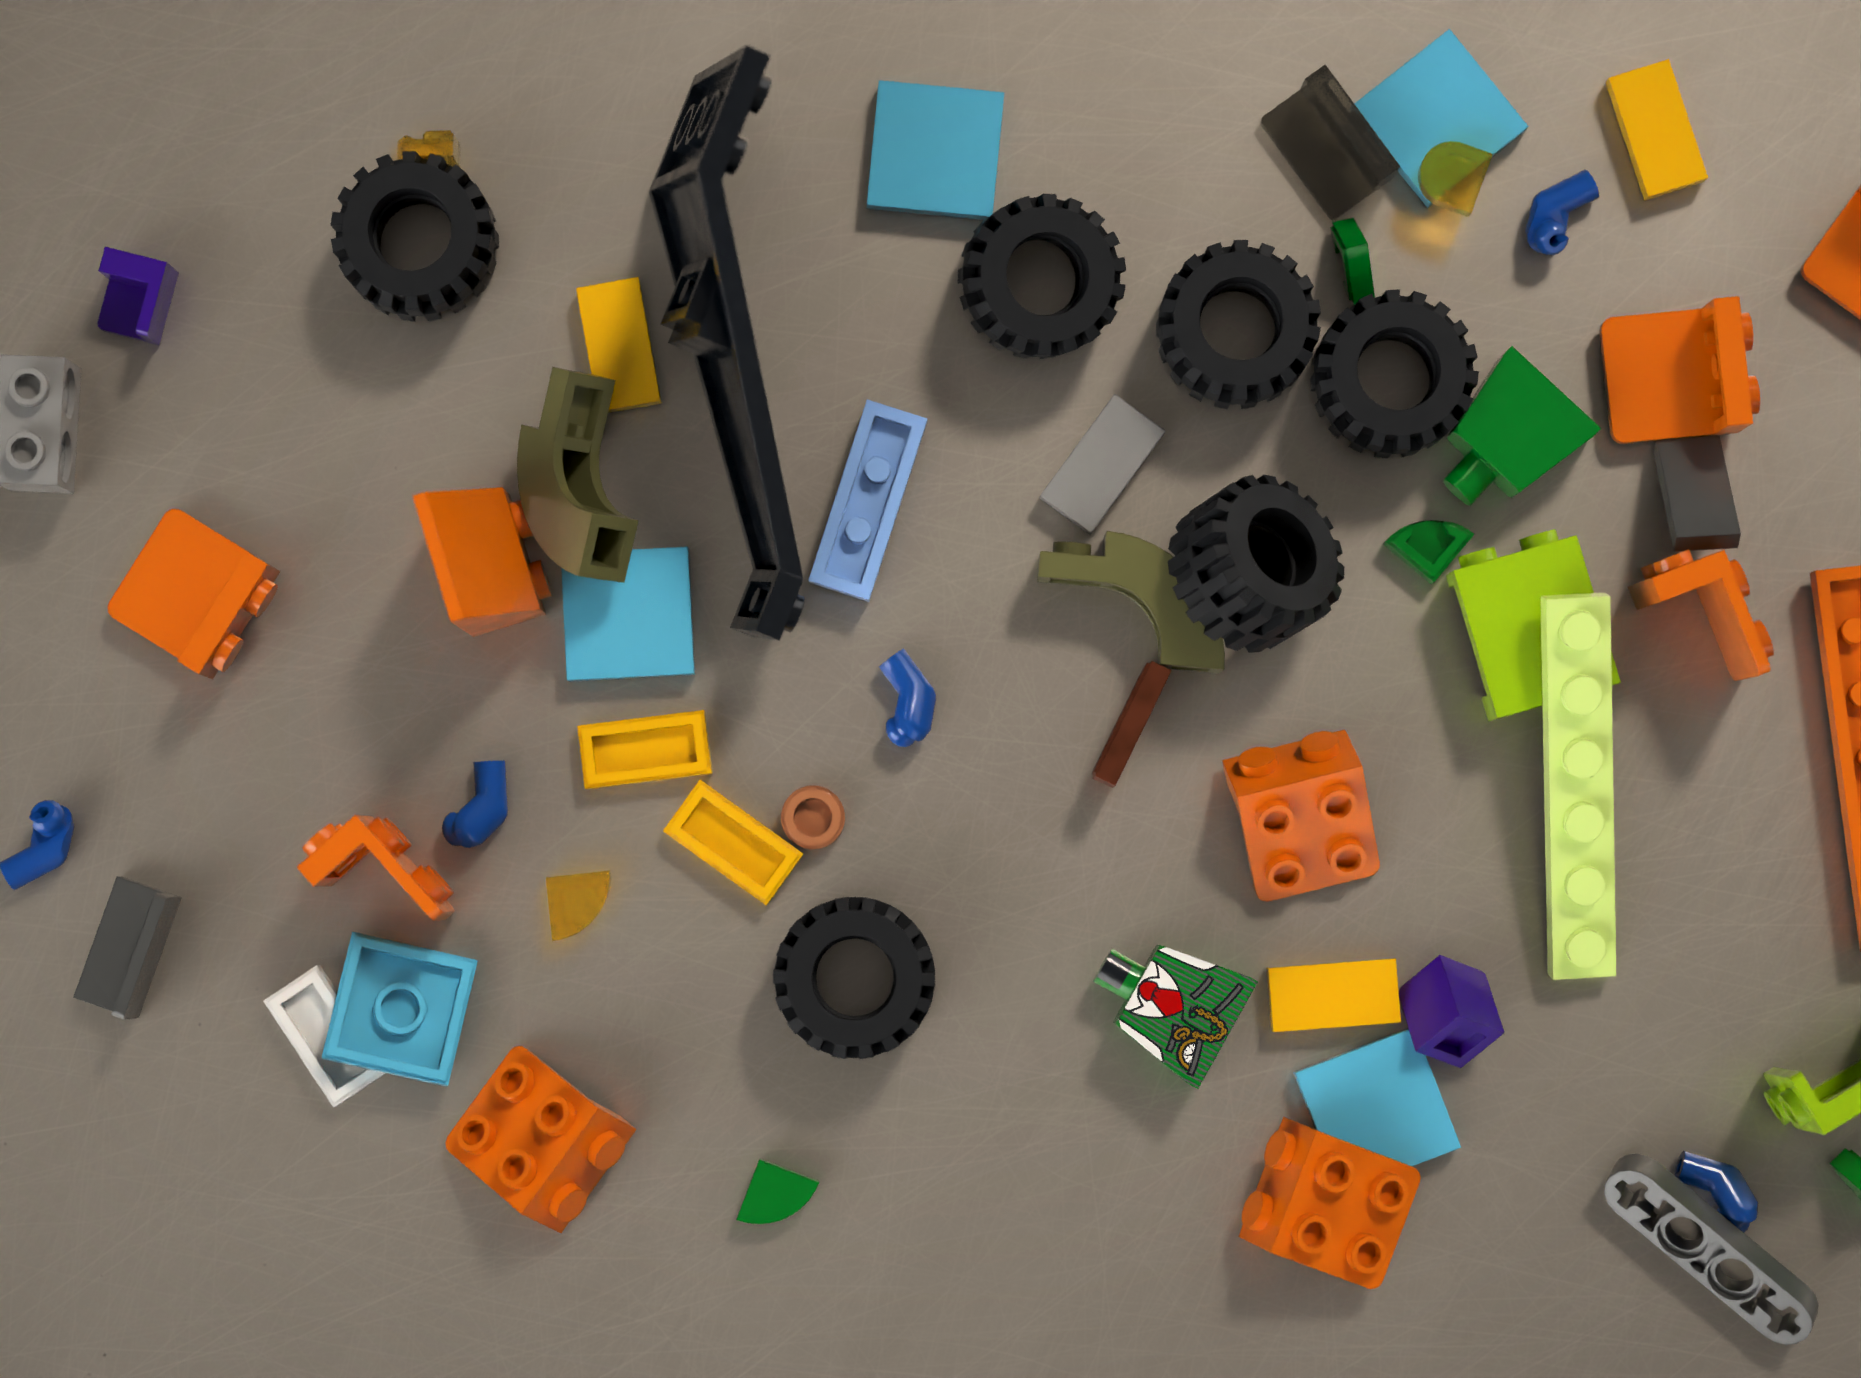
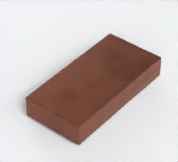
M1154 661L1147 662L1144 665L1091 773L1094 775L1093 779L1111 788L1116 786L1172 670Z

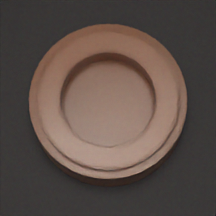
M805 786L794 791L786 799L781 812V823L785 834L793 843L805 849L817 850L831 845L841 835L845 825V811L841 801L832 791L821 786Z

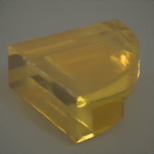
M451 130L425 131L423 139H412V137L406 135L397 142V160L403 159L402 151H417L421 158L428 159L430 153L443 157L448 165L453 167L456 164L460 167L461 145Z
M610 870L546 877L552 941L563 940L578 934L597 918L610 893Z

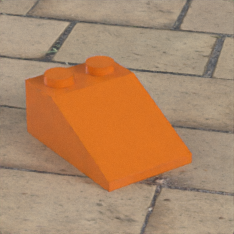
M503 487L431 491L412 496L451 623L475 637L546 615L542 599L551 597L552 592L542 561L530 562L524 538L533 536L526 521L521 500L512 502L510 494Z

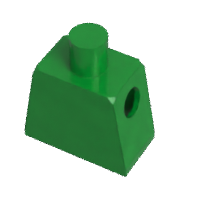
M1511 346L1495 362L1473 396L1468 411L1462 415L1459 423L1452 428L1447 436L1448 441L1464 455V458L1443 479V483L1459 500L1468 506H1471L1492 483L1507 496L1513 498L1595 436L1601 427Z

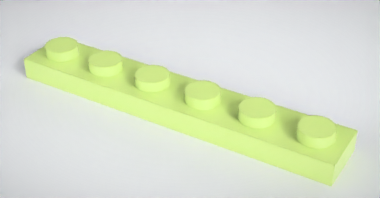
M1606 593L1540 596L1547 973L1553 980L1616 976L1610 595Z

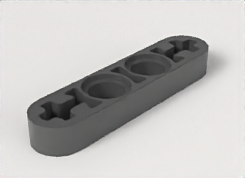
M1629 1154L1616 1162L1605 1184L1604 1194L1607 1203L1618 1215L1765 1337L1785 1345L1797 1344L1807 1338L1818 1314L1819 1304L1814 1292L1804 1282L1658 1161L1642 1154ZM1640 1181L1648 1188L1647 1190L1638 1189L1634 1193L1626 1187V1184L1634 1185ZM1663 1200L1667 1201L1660 1215L1653 1211L1654 1207L1659 1209ZM1676 1217L1690 1218L1701 1227L1703 1236L1691 1240L1683 1238L1672 1229L1670 1220ZM1733 1258L1740 1260L1749 1266L1754 1277L1744 1281L1734 1280L1722 1271L1719 1263L1725 1259ZM1763 1284H1767L1770 1287L1769 1291L1764 1288L1760 1297H1756ZM1791 1306L1792 1308L1796 1309L1798 1313L1796 1315L1790 1312L1787 1313L1785 1316H1782L1775 1311V1309L1778 1308L1780 1310H1784Z

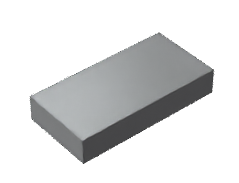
M1114 394L1039 498L1091 535L1160 441L1166 430Z

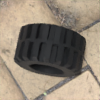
M402 151L403 159L395 161L387 154L376 159L379 167L368 173L363 166L353 175L358 181L354 188L350 190L344 186L337 199L341 202L342 208L340 213L333 212L331 227L336 231V238L331 239L333 253L340 261L339 268L345 278L365 300L372 303L379 311L387 315L391 312L397 314L401 320L415 322L416 316H425L428 321L442 319L441 312L451 308L454 313H457L467 307L463 300L472 293L478 297L486 287L482 282L486 273L493 275L497 264L493 257L494 249H499V234L494 226L496 220L492 209L476 183L474 184L468 174L456 164L452 167L447 164L443 157L430 153L428 159L421 158L417 151ZM419 204L435 206L444 211L451 222V238L447 249L436 262L425 268L412 271L394 268L386 262L381 253V236L387 222L393 215L406 207Z
M1042 194L1034 198L1026 196L1003 206L982 221L973 231L975 234L971 241L965 244L961 257H964L963 267L958 269V284L963 285L964 295L959 298L963 310L969 309L974 318L970 322L978 334L984 332L990 337L989 343L999 350L1008 349L1014 352L1013 356L1040 357V359L1068 353L1097 338L1101 334L1100 330L1105 325L1110 324L1118 312L1114 307L1118 300L1123 299L1126 285L1120 284V273L1126 271L1125 257L1118 258L1114 247L1120 244L1114 231L1107 234L1101 226L1105 221L1103 217L1096 211L1088 213L1081 209L1083 203L1073 198H1068L1064 201L1056 199L1057 194ZM1032 240L1050 242L1059 247L1072 263L1075 273L1073 296L1063 309L1054 314H1034L1023 308L1010 292L1007 283L1008 261L1015 249L1025 242Z
M1234 240L1232 246L1222 247L1221 242L1208 246L1204 254L1198 257L1194 254L1185 261L1182 269L1178 274H1174L1168 284L1159 308V317L1156 323V337H1159L1160 340L1158 351L1162 362H1167L1172 369L1170 374L1172 379L1178 386L1183 382L1190 388L1191 392L1189 395L1195 399L1202 401L1203 397L1215 401L1214 407L1228 409L1230 404L1241 405V409L1255 407L1258 402L1263 400L1269 402L1280 396L1282 391L1288 386H1292L1313 356L1312 352L1319 340L1321 327L1317 326V319L1321 314L1319 299L1313 300L1311 290L1314 286L1308 275L1306 274L1301 278L1295 271L1298 263L1288 255L1282 260L1272 254L1275 247L1262 243L1259 249L1248 247V240ZM1234 291L1247 293L1260 300L1269 310L1275 325L1274 338L1269 348L1260 356L1247 360L1231 359L1216 352L1205 340L1200 327L1203 308L1211 298L1221 293Z
M1400 289L1386 290L1379 297L1374 298L1373 294L1359 299L1356 305L1350 309L1347 307L1336 318L1315 351L1312 365H1315L1314 373L1310 381L1311 392L1316 391L1318 398L1315 404L1320 417L1324 415L1331 423L1328 430L1337 439L1340 435H1343L1351 441L1349 447L1360 453L1367 449L1375 452L1374 457L1389 458L1392 454H1401L1402 458L1414 455L1425 447L1428 449L1439 442L1459 423L1460 418L1468 411L1473 398L1470 396L1472 390L1478 384L1479 371H1473V362L1478 358L1475 344L1467 345L1464 336L1468 329L1462 320L1454 323L1447 316L1451 309L1440 301L1436 306L1425 302L1426 294L1413 291L1409 297L1400 296ZM1383 340L1402 342L1418 352L1424 360L1429 373V389L1420 403L1410 409L1394 410L1377 404L1365 393L1358 378L1357 364L1363 351L1371 344Z
M1253 475L1242 477L1181 518L1175 527L1178 533L1170 538L1168 549L1175 557L1168 561L1169 574L1177 579L1178 584L1173 587L1177 599H1184L1189 608L1185 613L1193 623L1199 620L1205 626V635L1213 641L1222 637L1225 646L1232 650L1238 651L1245 647L1249 653L1261 652L1267 647L1271 649L1327 615L1332 610L1330 605L1337 602L1342 590L1337 583L1344 579V566L1338 562L1337 557L1343 554L1339 540H1334L1330 533V530L1334 527L1327 516L1322 518L1317 512L1318 504L1309 495L1304 498L1298 494V487L1285 481L1279 485L1276 477L1270 475H1262L1258 479Z
M844 897L812 908L792 925L776 954L777 960L775 969H773V984H775L776 1001L779 1010L785 1016L788 1022L787 1025L795 1035L798 1034L805 1040L807 1045L817 1051L820 1050L831 1054L832 1057L865 1059L891 1051L900 1046L903 1041L911 1037L918 1029L928 1013L935 988V968L926 939L914 922L903 912L876 899ZM847 939H862L877 945L887 955L893 969V986L888 998L878 1009L865 1015L849 1016L835 1011L823 1000L817 986V969L821 958L833 945Z

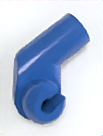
M1583 170L1539 192L1533 198L1525 232L1527 241L1534 251L1551 256L1563 251L1569 240V237L1565 234L1570 212L1599 198L1597 185L1587 170Z
M902 649L882 663L879 668L899 694L895 716L886 722L887 736L895 745L909 747L915 741H922L930 732L936 704V693L906 650Z
M505 761L473 762L475 797L462 807L458 813H449L444 818L442 824L443 835L449 844L454 846L462 845L465 848L483 844L505 821L508 814Z
M54 800L41 801L31 810L29 818L34 822L30 847L0 862L1 872L13 890H17L60 867L67 859L74 831V821L68 808Z
M1683 1151L1676 1165L1675 1176L1684 1184L1710 1191L1718 1206L1717 1211L1743 1233L1747 1231L1750 1222L1757 1218L1758 1201L1739 1169L1733 1165Z

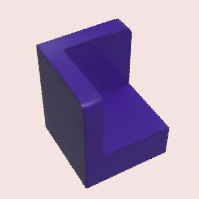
M105 247L98 271L107 277L109 281L97 322L98 327L105 332L160 345L179 272L167 262Z
M1439 955L1399 989V999L1415 1051L1462 1068L1505 1033L1487 977L1479 969Z

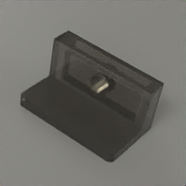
M1326 64L1305 78L1298 92L1265 114L1261 119L1262 128L1331 220L1338 219L1391 181L1400 168V165Z

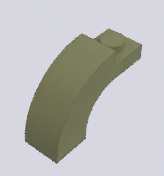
M552 367L539 427L521 424L517 452V479L523 512L537 543L558 566L580 577L624 583L639 520L627 517L614 508L604 492L599 471L600 447L616 380Z
M1106 531L1102 556L1091 555V545L1077 542H1053V552L1040 551L1037 582L1107 588L1122 593L1136 602L1146 613L1154 628L1158 646V664L1172 670L1219 674L1225 669L1223 638L1220 637L1213 641L1205 635V626L1199 620L1193 623L1185 613L1189 610L1184 599L1178 600L1173 587L1178 584L1177 579L1169 574L1168 561L1173 558L1170 553L1141 538Z

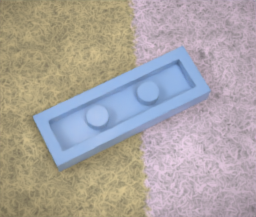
M868 399L866 400L810 573L809 583L870 602L927 425V418Z

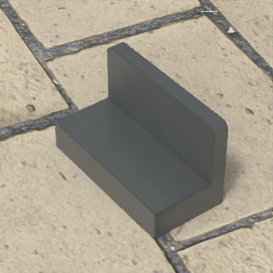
M117 876L73 998L112 1011V1016L124 1020L139 1018L182 897L125 877Z

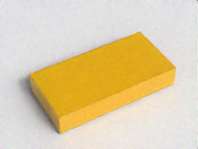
M1663 60L1609 77L1605 82L1644 201L1705 182L1708 179V175L1670 60Z
M639 277L576 288L591 374L616 380L608 413L662 404Z
M705 710L577 726L586 790L713 774Z
M702 780L698 781L663 830L664 833L766 906L804 855Z
M1396 958L1266 968L1271 1032L1401 1023Z

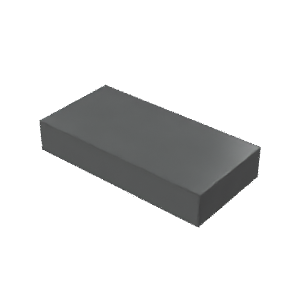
M1720 436L1656 440L1654 458L1674 552L1688 549L1694 551L1738 548L1741 531Z

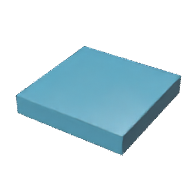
M1450 29L1354 103L1349 109V112L1427 208L1519 137L1529 127Z
M879 80L867 209L985 220L993 214L1005 92Z
M688 547L632 549L624 583L580 577L561 568L567 681L695 675Z
M352 931L321 1059L448 1087L478 960Z
M1409 1028L1293 1072L1316 1130L1410 1166H1415L1461 1148L1427 1057L1415 1051Z

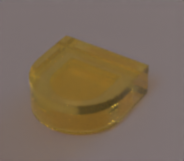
M1455 141L1436 145L1425 155L1418 169V184L1422 194L1436 206L1469 217L1473 211L1493 154Z

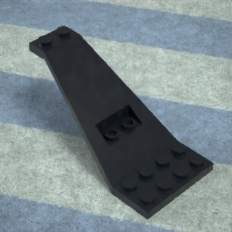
M746 45L694 76L650 187L649 194L675 285L661 325L673 330L668 341L669 344L694 354L753 567L730 628L751 637L780 641L783 631L791 632L802 613L805 597L798 593L804 579L722 183L724 173L733 175L745 153L748 139L740 136V132L749 111L754 114L760 111L772 83V77L764 74L771 56Z

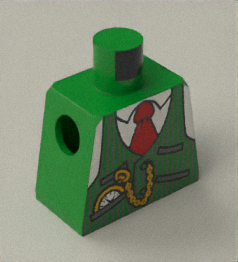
M1162 945L1155 946L1144 966L1112 948L1093 981L1125 999L1113 1023L1186 1083L1199 1089L1258 981L1246 975Z

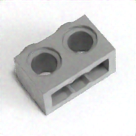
M0 354V486L10 491L74 494L81 368L65 357Z

